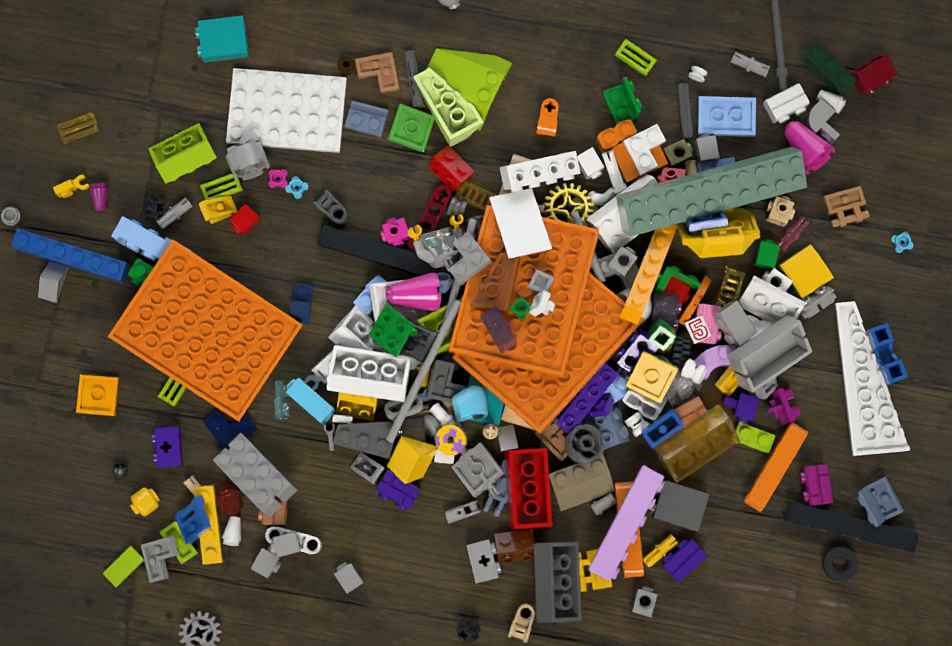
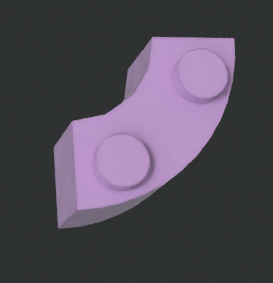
M715 346L704 351L694 360L696 364L708 367L703 380L708 378L713 369L729 367L731 365L727 355L734 351L736 346Z

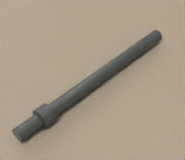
M771 0L777 58L776 77L779 78L780 92L787 89L786 77L788 72L784 61L779 1Z

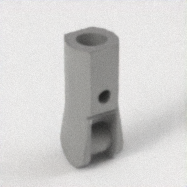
M472 501L444 511L448 524L480 513L481 510H478L476 504L478 501ZM469 506L471 513L466 515L464 507Z

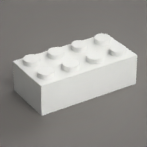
M646 173L621 193L658 184L654 177ZM616 197L586 219L592 228L599 229L598 238L605 248L612 253L617 252L637 236L630 237L622 232Z
M334 345L327 377V390L404 402L411 357L398 355L396 358L388 353Z

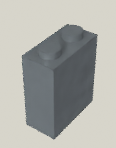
M664 480L665 484L661 492H656V495H658L657 502L654 503L650 510V513L653 514L652 518L698 532L709 494Z

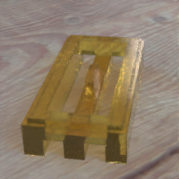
M93 112L57 125L64 144L100 131ZM88 119H91V120L88 121V122H85V123L79 124V125H77V126L71 127V128H69V129L63 130L64 128H67V127H69V126H72V125H75V124H77V123H80V122L86 121V120H88ZM90 125H94L93 128L87 129L85 131L76 133L68 137L65 136L66 134H69L71 132L80 130Z

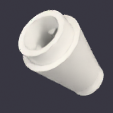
M824 90L820 91L816 99L818 101L823 99L838 114L846 103L843 96Z
M229 517L222 539H224L223 544L230 546L239 545V542H241V518Z

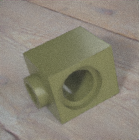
M684 139L663 149V154L669 168H674L690 160L693 156L691 154L693 153L689 142L686 143ZM680 149L683 152V156H675L674 150Z

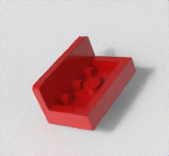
M449 145L437 153L428 164L432 172L453 192L475 172Z

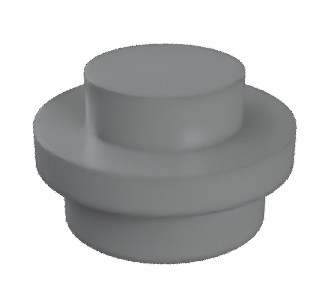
M7 207L1 213L3 223L8 226H14L20 221L21 214L15 207Z

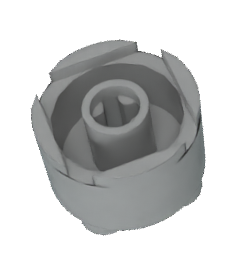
M249 139L243 145H235L227 149L226 160L235 180H238L240 177L243 180L255 178L263 173L262 169L270 167L261 143L256 142V139Z

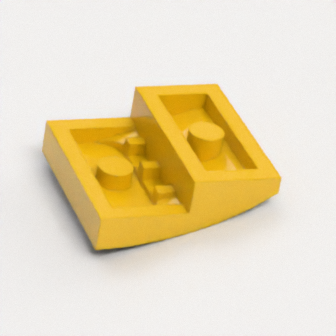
M808 245L779 265L783 274L793 281L791 284L802 299L834 278L812 245Z

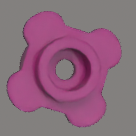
M284 169L281 171L270 170L269 186L271 188L278 186L285 188L287 186V171Z

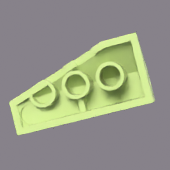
M431 68L413 76L450 147L468 138L484 123L476 108L461 97V94L453 90Z

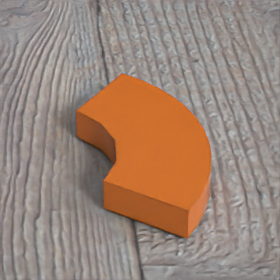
M705 276L700 283L701 287L694 293L679 319L680 324L685 325L692 316L711 282L710 278Z

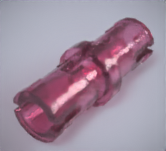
M800 216L791 228H788L786 234L776 243L780 247L784 244L781 251L786 252L795 240L797 241L800 238L799 235L810 225L808 220L802 224L805 219L803 216Z

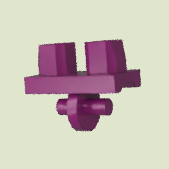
M781 388L770 394L772 399L769 401L771 409L767 410V413L773 412L775 418H779L781 425L795 421V418L801 414L797 406L790 408L788 400L793 399L794 396L791 389L784 390Z

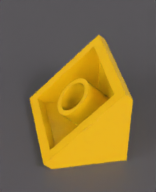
M401 436L387 463V467L404 484L423 478L438 448L434 445Z

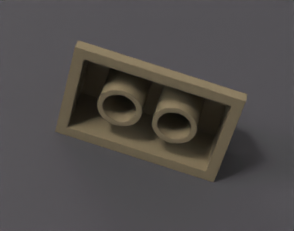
M603 454L599 459L591 463H578L549 474V481L560 511L615 492Z

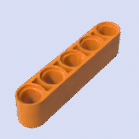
M793 422L788 425L748 492L744 503L759 512L764 509L807 437V430Z
M634 481L614 483L617 513ZM639 526L635 532L638 536L633 545H628L626 550L629 553L625 561L622 562L624 578L644 576Z

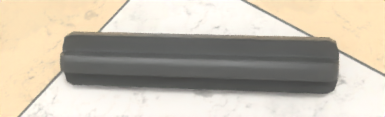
M680 83L677 88L682 138L689 139L693 136L689 90L687 83Z

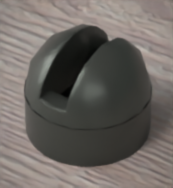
M123 462L114 463L112 465L113 475L116 478L118 476L124 478L128 473V464Z

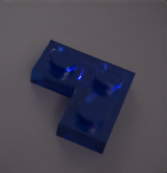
M219 410L203 421L220 445L227 450L230 449L228 445L240 433L248 437L258 429L246 413H244L240 421L235 420L232 424L228 423Z

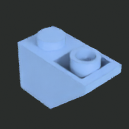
M620 365L614 370L619 375L602 395L611 396L614 399V403L623 398L629 389L626 387V383L631 373Z

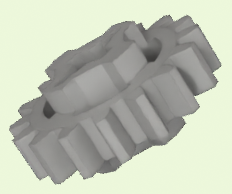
M199 611L197 616L191 613V619L184 618L186 625L181 624L180 627L184 630L179 632V635L184 637L180 641L181 643L186 642V646H197L191 642L196 640L202 646H217L214 642L221 641L217 637V634L222 633L221 630H217V627L221 624L214 623L215 616L210 619L208 612L203 616L202 611ZM199 619L207 621L210 625L201 624ZM192 625V631L188 634V628ZM198 628L200 630L208 629L202 634L203 638L201 636L193 637L198 632ZM213 631V637L209 642L208 636Z

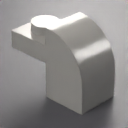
M821 99L809 112L806 119V127L815 134L817 132L820 133L819 136L831 144L840 135L826 123L835 113V110Z

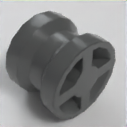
M453 197L447 215H455L457 218L459 214L463 216L468 202H461L456 197Z

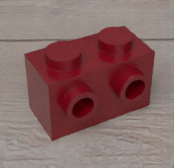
M879 54L849 74L858 93L871 94L877 90L876 87L891 82L892 77L896 76L897 72L889 55Z

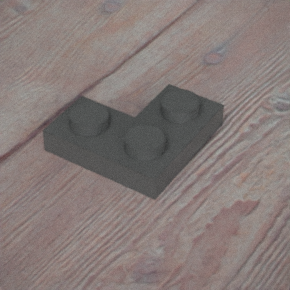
M438 359L434 360L425 397L452 403L454 395L468 388L464 385L451 383L454 363Z

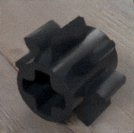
M154 194L150 195V199L144 198L142 208L145 211V216L158 219V214H164L166 210L164 198Z
M467 618L458 623L459 628L456 631L460 640L470 643L471 641L475 642L480 637L478 633L481 629L476 620Z

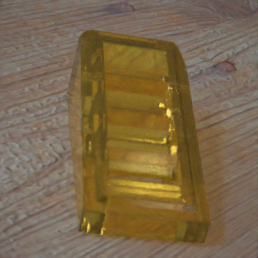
M467 181L460 185L455 195L457 199L467 201L469 205L485 212L487 205L492 206L489 197L497 196ZM468 187L469 190L466 196H462L465 188ZM473 190L476 191V193H475V195L473 196L472 200H471V199H468L469 196L471 195L472 191H473ZM480 193L482 194V197L479 203H477L475 201ZM488 197L489 200L486 206L482 205L485 198Z
M726 266L715 304L725 306L729 303L722 300V296L731 298L732 302L737 301L746 275L745 272ZM732 274L738 276L739 278L738 280L730 278L729 275ZM727 281L737 284L736 288L726 285ZM724 290L734 291V295L725 293Z

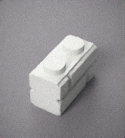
M798 83L765 100L763 105L772 122L779 121L781 124L790 119L789 115L793 113L799 115L806 111L809 100Z

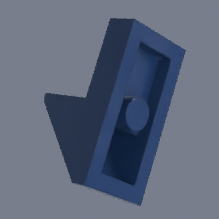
M294 284L290 317L302 324L310 323L313 295L312 285Z

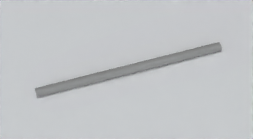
M454 300L386 438L387 441L394 442L461 306V302Z

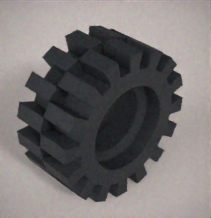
M676 334V339L672 344L670 364L678 367V370H683L686 362L689 360L690 336Z

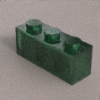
M818 41L811 45L800 58L837 95L843 96L857 81Z

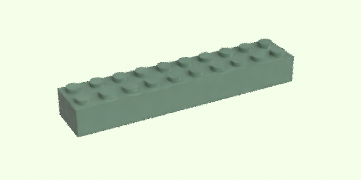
M789 147L618 194L616 199L622 232L631 237L807 188L802 151Z

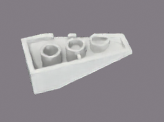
M356 305L328 337L336 345L340 343L343 347L391 354L368 336L374 322Z

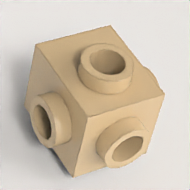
M781 195L779 197L776 196L773 201L770 200L766 209L769 212L766 221L785 227L788 220H792L794 216V202H791L790 198Z

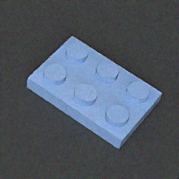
M699 96L698 135L754 137L756 134V98Z

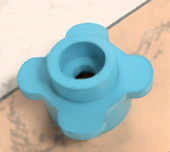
M295 176L285 189L287 193H292L296 199H300L302 193L308 189V184L306 182L303 183L299 180V177Z
M908 232L892 236L891 241L895 244V251L897 253L913 248Z

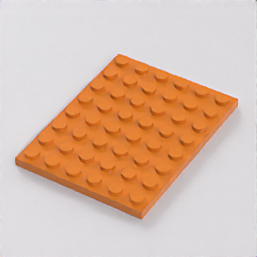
M487 205L477 243L489 257L491 263L467 280L449 352L564 378L599 236V229L542 217L552 249L520 256L521 260L510 306L514 305L520 297H523L528 304L532 305L534 297L539 293L528 289V286L536 270L553 276L555 279L548 292L550 293L548 301L553 302L555 307L553 311L549 310L548 315L540 313L534 316L528 313L524 320H519L515 313L510 312V309L509 313L470 306L472 300L477 296L480 286L484 284L489 276V271L500 253L507 254L493 207Z
M172 240L108 337L229 416L240 421L302 327V324L175 240Z
M589 273L564 378L460 354H455L453 359L536 432L541 434L644 321V318L641 317L638 325L620 318L625 302Z

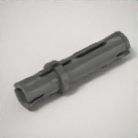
M406 51L403 54L409 80L408 91L411 93L413 108H422L425 106L423 96L413 76L419 74L415 51Z

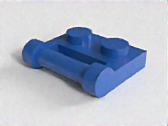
M195 496L186 508L179 510L175 514L185 544L193 543L211 528L209 518L203 507L204 499L201 496ZM194 511L195 513L189 519H187L188 515Z

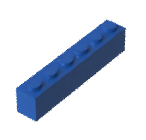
M18 228L11 247L17 251L125 284L130 265L127 262Z

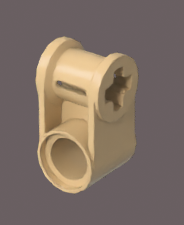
M524 603L518 607L508 633L509 638L513 636L527 643L535 615L534 609L530 604ZM523 608H529L531 615L528 618H523L520 615V611Z

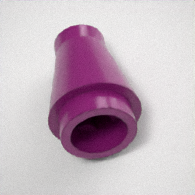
M107 183L91 184L90 193L95 211L106 210L109 189L107 188Z

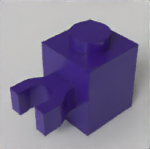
M740 393L737 400L725 397L722 406L734 408L732 417L737 418L736 421L748 424V421H754L760 398Z

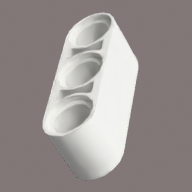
M270 527L266 531L265 537L269 543H272L273 540L270 538V534L273 530H278L280 536L295 531L280 527ZM297 532L301 552L316 554L321 550L322 542L319 538ZM312 539L318 543V547L314 551L308 548V542Z

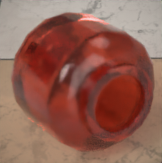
M233 487L219 490L216 502L220 513L228 514V517L238 515L239 510L244 506L240 491Z

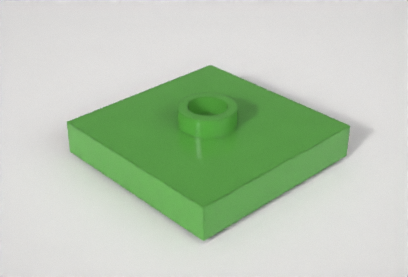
M399 104L387 140L424 152L434 122L433 115Z

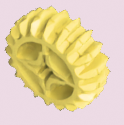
M563 183V190L558 185L555 187L557 193L550 190L549 193L552 197H545V200L549 203L543 204L544 208L548 209L544 211L543 215H550L547 218L558 221L560 220L555 214L564 215L568 223L574 224L571 214L569 215L568 210L563 209L566 208L568 202L569 207L573 208L571 213L584 209L581 221L583 226H588L585 220L590 217L589 215L594 214V210L589 209L594 207V203H588L592 197H585L587 194L586 189L581 193L580 185L575 190L573 189V183L570 184V188H567L566 183ZM569 195L579 198L582 204L573 202ZM563 196L564 204L553 208L556 199Z

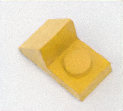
M231 195L204 200L199 203L205 220L210 221L211 224L235 215L238 212Z

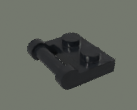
M405 317L416 326L417 333L428 337V339L424 341L410 335L400 352L424 363L439 332L431 331Z

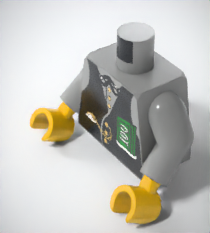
M461 214L458 215V222L455 221L454 215L450 218L449 222L454 226V229L448 227L420 235L422 228L419 225L414 226L415 232L412 227L408 229L407 234L410 238L414 239L413 245L420 259L429 263L433 268L445 266L449 271V268L458 261L461 254L453 244V242L463 236L462 229L460 228V224L463 222Z

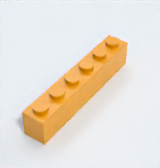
M674 224L654 230L620 318L638 325L678 225Z

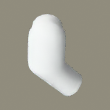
M609 188L604 194L591 191L587 196L592 197L589 201L594 203V205L603 206L615 197L616 194L613 193L612 188Z

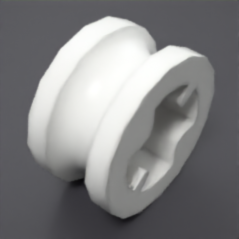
M692 66V72L688 76L695 81L704 82V76L707 75V71L700 67Z

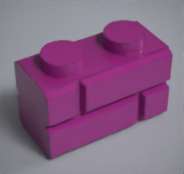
M828 465L803 467L802 472H799L800 482L804 483L805 491H802L804 503L807 502V506L833 503Z

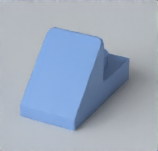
M380 275L371 280L365 286V290L353 302L367 315L373 311L369 285L387 282Z

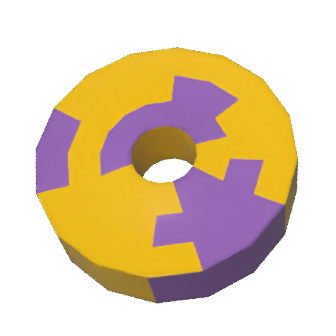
M448 424L438 430L435 442L440 452L453 456L464 450L467 445V435L462 427L456 424ZM450 436L454 438L453 443H450L448 440Z

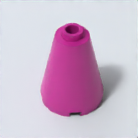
M792 121L785 127L784 135L790 146L802 151L805 174H810L808 170L811 169L814 171L818 170L831 158L830 152H835V148L799 121Z
M428 273L391 284L385 291L386 300L393 305L436 311L440 307L441 293L437 292V287H440L438 276L436 273Z

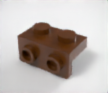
M533 529L494 534L499 563L509 564L514 561H530L534 559L535 540Z

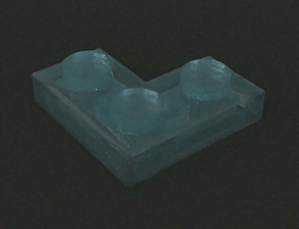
M275 381V419L278 421H287L286 416H290L289 404L285 401V397L289 396L286 393L288 389L283 381Z

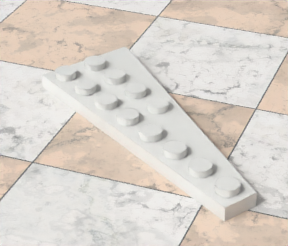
M855 301L835 303L852 456L910 451L904 436L905 433L899 423L897 412L893 407L890 393L882 372L878 367L876 356L872 351L869 343L870 340L868 335H866Z

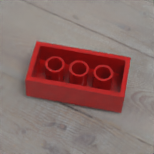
M547 448L504 451L509 528L523 529L552 526Z

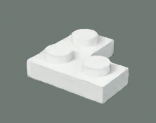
M657 124L623 141L640 176L658 167L650 150L665 143L666 139Z

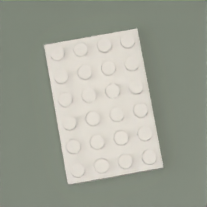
M233 68L226 143L243 145L249 139H256V142L261 143L262 147L340 153L347 78Z

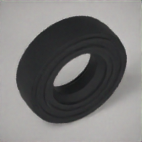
M842 546L834 547L824 555L822 562L823 570L834 581H847L856 574L858 560L854 552L849 548ZM838 556L844 557L848 563L846 570L842 572L836 571L833 567V561Z

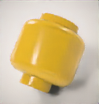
M144 487L131 496L133 504L130 507L136 515L140 513L142 516H147L158 508V501L160 499L152 488L148 490Z

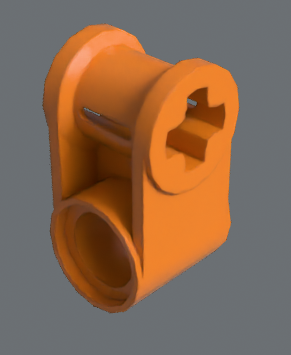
M548 98L542 103L536 134L555 137L559 108L555 99ZM549 104L552 108L551 112H548V109L546 108Z

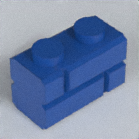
M671 409L641 430V433L650 446L654 448L659 442H663L681 429L684 424L675 411Z

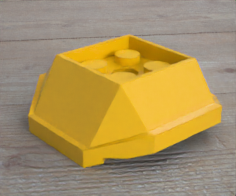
M740 207L722 211L727 218L728 226L689 232L684 222L677 224L682 244L687 245L700 258L741 255L755 239L760 238V231L753 214Z

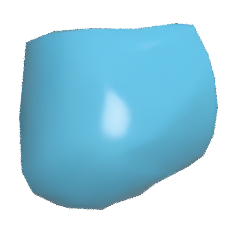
M473 385L452 397L458 422L471 418L481 419L488 416L487 394L483 387Z

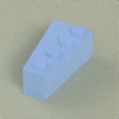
M123 216L111 235L118 243L155 263L159 261L172 241L167 237L164 240L158 236L159 233L150 228L147 230L142 227L141 223L133 219L131 221Z

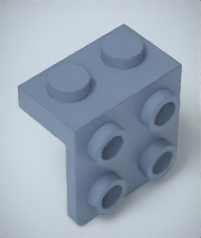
M612 405L608 416H585L578 424V426L590 424L596 427L602 434L601 439L602 444H605L604 449L630 441L628 430L622 421V413L617 405Z
M886 476L866 485L858 491V500L862 506H865L868 512V520L871 524L874 523L876 527L885 520L904 511Z

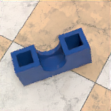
M888 323L865 331L886 385L908 378L902 360H899L894 352L892 344L894 339Z

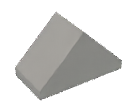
M51 261L48 263L40 275L38 298L55 303L58 302L68 266Z
M362 452L359 453L350 466L352 470L372 484L377 482L385 470L384 467Z

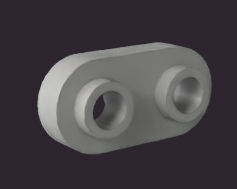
M416 395L406 417L417 414L423 409L424 405L421 396ZM389 401L385 405L387 418L396 420L404 402Z

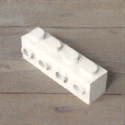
M576 151L503 166L500 167L504 190L511 189L512 192L523 190L522 186L526 185L529 188L539 187L540 182L546 181V185L556 183L557 178L563 177V181L574 179L575 174H580Z

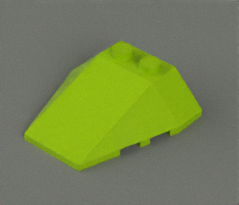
M436 48L427 69L431 68L453 90L461 94V97L468 103L470 102L476 108L483 122H485L489 109L503 80L505 81L512 63L496 55Z

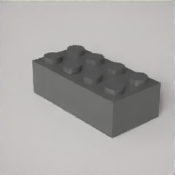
M579 542L534 543L537 623L582 621Z

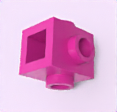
M392 218L385 221V224L382 225L383 231H380L383 242L387 241L388 245L397 247L403 245L405 240L410 239L407 234L408 228L404 218L398 220Z

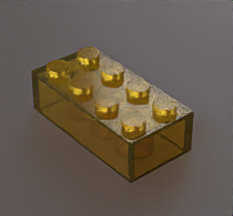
M717 405L663 442H660L654 448L666 472L675 483H678L739 443L740 439L730 417Z

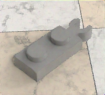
M333 350L312 368L311 371L314 375L311 374L305 378V383L310 380L315 382L311 388L312 390L318 388L320 381L324 384L327 383Z

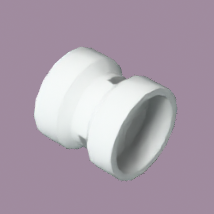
M689 359L682 370L681 376L692 378L693 382L700 384L706 375L708 367L698 365L694 360Z
M640 411L625 421L626 425L632 428V433L635 437L641 434V430L650 425L649 422L643 419ZM641 420V422H640L639 424H637L636 426H633L635 423H637L638 421Z

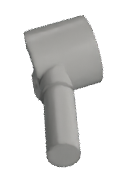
M333 423V430L327 431L325 424L324 431L328 435L329 451H333V434L336 432V427Z

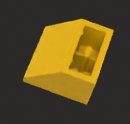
M339 392L336 414L374 422L379 398Z

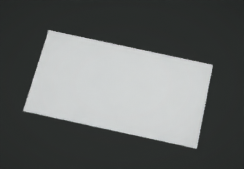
M532 188L489 197L509 258L552 249Z

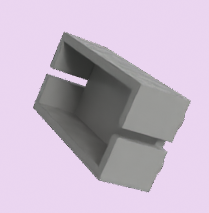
M786 315L727 355L732 369L735 370L734 374L740 387L753 393L812 353L808 339L804 337L806 334L800 320Z
M240 433L228 445L230 449L227 450L225 448L213 461L270 518L282 506L274 497L277 495L282 501L286 502L297 489Z

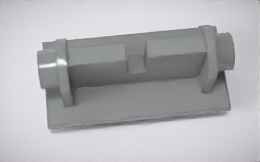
M826 285L821 286L811 296L801 299L806 302L801 312L804 319L811 318L820 311L817 307L818 304L824 309L833 303L836 298L833 293L834 289Z

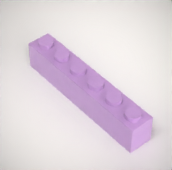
M644 465L641 467L588 568L589 571L607 581H610L611 578H616L620 570L617 568L620 561L624 562L629 553L626 550L628 545H633L638 536L635 533L638 526H643L647 519L644 516L647 509L651 510L656 501L653 497L657 491L661 492L665 484L662 481L664 476Z

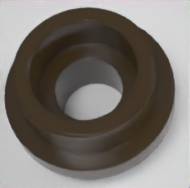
M350 56L341 57L337 63L339 72L344 75L352 74L356 69L355 60ZM345 62L350 63V66L348 68H345L343 66Z

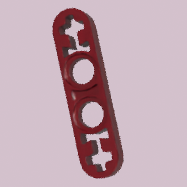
M441 185L436 188L417 225L421 226L423 223H428L431 226L430 232L435 230L451 199L449 187ZM443 190H446V195L448 197H443V199L441 200V204H444V206H441L439 203H437L440 198V194H438V192H443ZM432 206L440 209V213L437 216L429 214V209ZM410 238L408 243L411 252L416 253L412 244L414 239Z

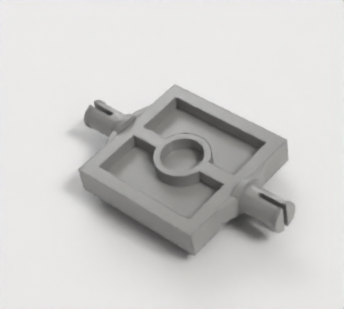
M480 442L470 450H467L465 447L460 452L462 454L460 459L451 466L473 497H477L487 489L493 498L497 497L500 492L494 484L505 472L483 443Z

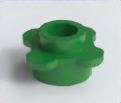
M520 297L514 305L510 306V312L515 313L519 320H524L530 311L531 304H528L523 297Z

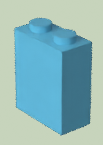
M300 378L297 380L293 379L286 388L288 390L286 393L323 426L336 412L331 405Z

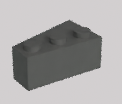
M395 421L338 425L333 444L390 459L395 440L391 443L386 438Z

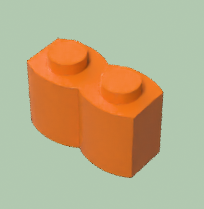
M624 120L618 123L615 128L602 131L597 136L596 143L601 153H608L614 146L636 135L637 130L631 120Z

